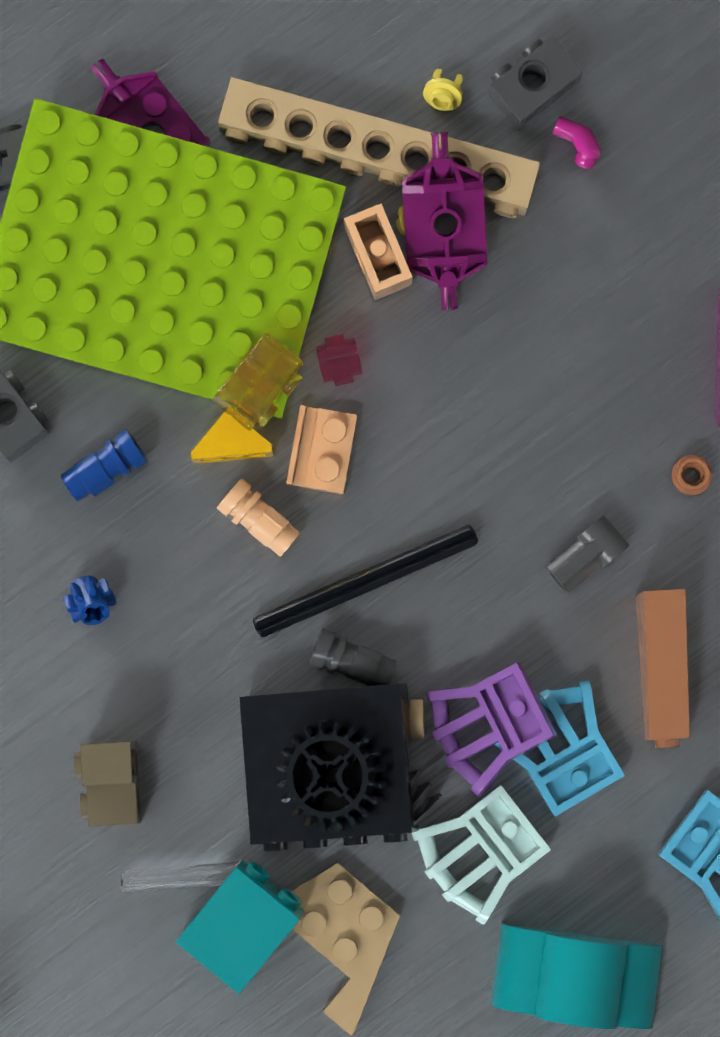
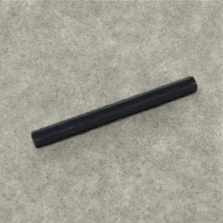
M471 525L463 526L254 617L253 625L260 637H266L471 548L478 543L477 535Z

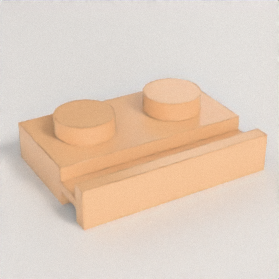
M300 405L286 485L344 495L357 415Z

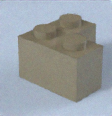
M137 741L80 744L81 753H74L75 778H82V786H87V793L80 794L81 818H88V827L141 823Z

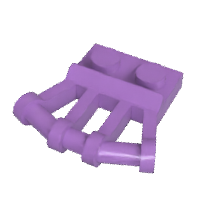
M520 662L503 669L472 687L427 692V701L432 702L434 732H432L436 743L441 742L447 757L444 760L448 768L453 767L472 785L471 790L478 797L482 796L492 786L497 776L512 759L558 736ZM477 698L480 707L450 722L448 700ZM486 717L493 732L461 748L455 734ZM498 742L502 748L501 753L484 773L468 760L470 757Z

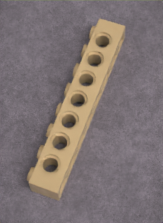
M233 77L230 79L218 120L220 132L225 133L224 137L230 141L247 144L248 140L264 144L263 148L265 150L280 155H285L287 150L302 154V160L315 165H324L325 161L340 165L341 171L351 175L362 176L363 172L379 176L378 180L391 186L400 187L402 184L401 179L415 171V169L407 166L405 162L407 156L419 153L426 158L427 162L431 161V157H433L432 132ZM260 111H267L274 117L272 123L265 127L256 126L252 122V118ZM301 121L308 123L312 127V131L308 136L299 138L290 132L293 124ZM336 132H343L350 137L351 141L344 148H335L328 142L329 137ZM439 134V148H441V135H440V134ZM448 137L449 156H451L453 161L482 173L483 178L487 175L495 174L503 180L504 186L498 191H490L484 186V204L494 207L493 212L503 217L517 218V214L525 216L540 162ZM373 143H382L387 146L389 153L384 158L375 159L369 156L366 150Z

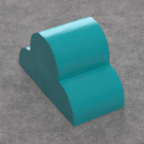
M501 923L491 1006L573 1026L598 1029H617V1027L652 1029L663 945Z

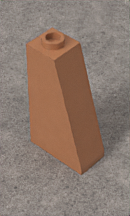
M685 589L643 591L635 595L644 739L655 740V748L680 747L679 739L690 738Z

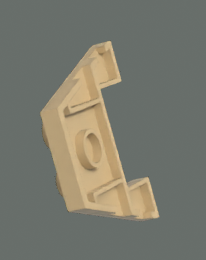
M337 862L291 891L301 900L302 904L300 907L305 910V913L293 930L349 977L348 981L324 1008L323 1012L349 1035H352L358 1025L400 914Z

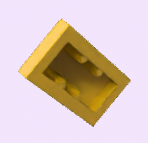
M229 408L225 410L191 451L194 464L274 456L272 444Z

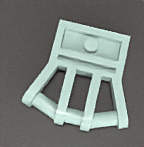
M501 785L459 817L419 828V831L412 833L413 840H418L426 867L424 873L430 880L432 878L436 880L444 892L441 895L447 902L452 901L476 916L475 920L482 925L487 922L508 884L551 850ZM466 826L471 835L440 858L434 836ZM479 843L489 857L460 880L456 881L447 867ZM495 866L502 872L485 902L465 891Z

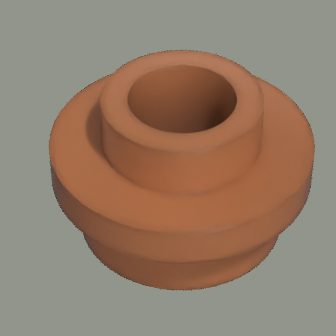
M684 456L675 463L672 469V482L681 493L698 495L704 492L712 481L711 467L700 456ZM692 468L697 471V482L690 483L685 479L684 473L686 469Z

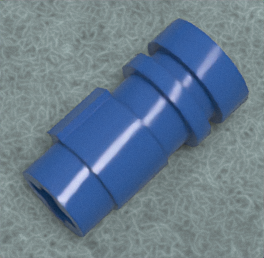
M127 428L115 435L116 440L112 441L109 439L105 441V447L97 452L94 451L75 463L74 467L61 474L65 486L77 502L90 494L96 496L115 484L114 479L121 474L127 476L132 473L130 470L132 467L138 469L148 463L145 454Z

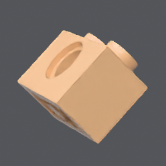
M382 203L344 218V229L374 300L411 286L412 274Z

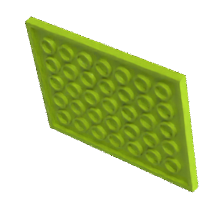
M34 98L0 222V341L282 419L346 186Z

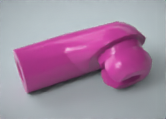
M559 116L552 134L574 143L578 151L575 157V163L585 169L595 166L596 159L600 158L601 148L593 131L587 126Z

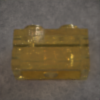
M265 333L217 392L212 401L247 430L251 431L256 423L264 427L279 409L273 404L279 394L284 392L289 396L302 380L303 376L298 371L304 363L274 337Z

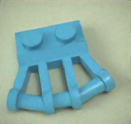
M590 681L579 682L578 687L551 691L547 688L539 693V700L545 712L549 711L570 746L554 754L547 741L537 747L545 760L538 765L524 754L513 759L527 770L554 817L625 776L598 731ZM582 702L587 736L580 740L578 739L561 710V705ZM499 742L494 744L498 749L502 751Z
M705 790L657 855L701 888L720 920V897L709 881V877L714 871L720 875V799L709 790Z

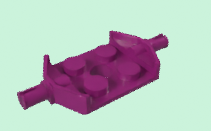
M103 58L97 62L104 73L96 63L91 66L90 70L93 71L105 86V92L94 115L143 129L149 125H156L163 130L164 135L207 147L210 146L208 136H205L160 81L155 71L120 78V76L115 75Z
M434 132L431 133L433 154L431 161L401 179L407 265L411 272L438 283V287L441 290V310L447 311L449 310L448 295H450L451 310L458 309L456 286H459V282L488 264L484 186L482 173L453 161L451 156H449L448 132H440L441 148H439V134ZM441 213H450L457 219V226L450 234H440L434 229V220Z

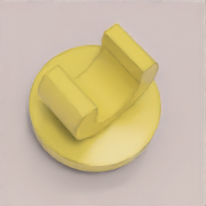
M437 68L433 73L432 79L424 87V99L437 110H454L460 106L463 99V91L461 89L463 76L457 73L453 82L449 79L441 78L442 69Z

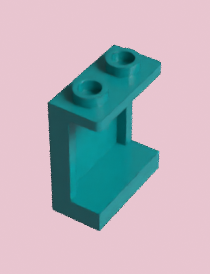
M244 860L240 861L176 940L180 947L238 994L241 993L305 913V910L300 907L302 904L301 900L293 892L286 888L278 889L268 880L270 878L269 874L255 862L248 864Z

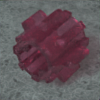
M343 334L324 338L326 344L316 346L324 383L333 380L335 386L353 383V376L363 374L355 338L345 340Z

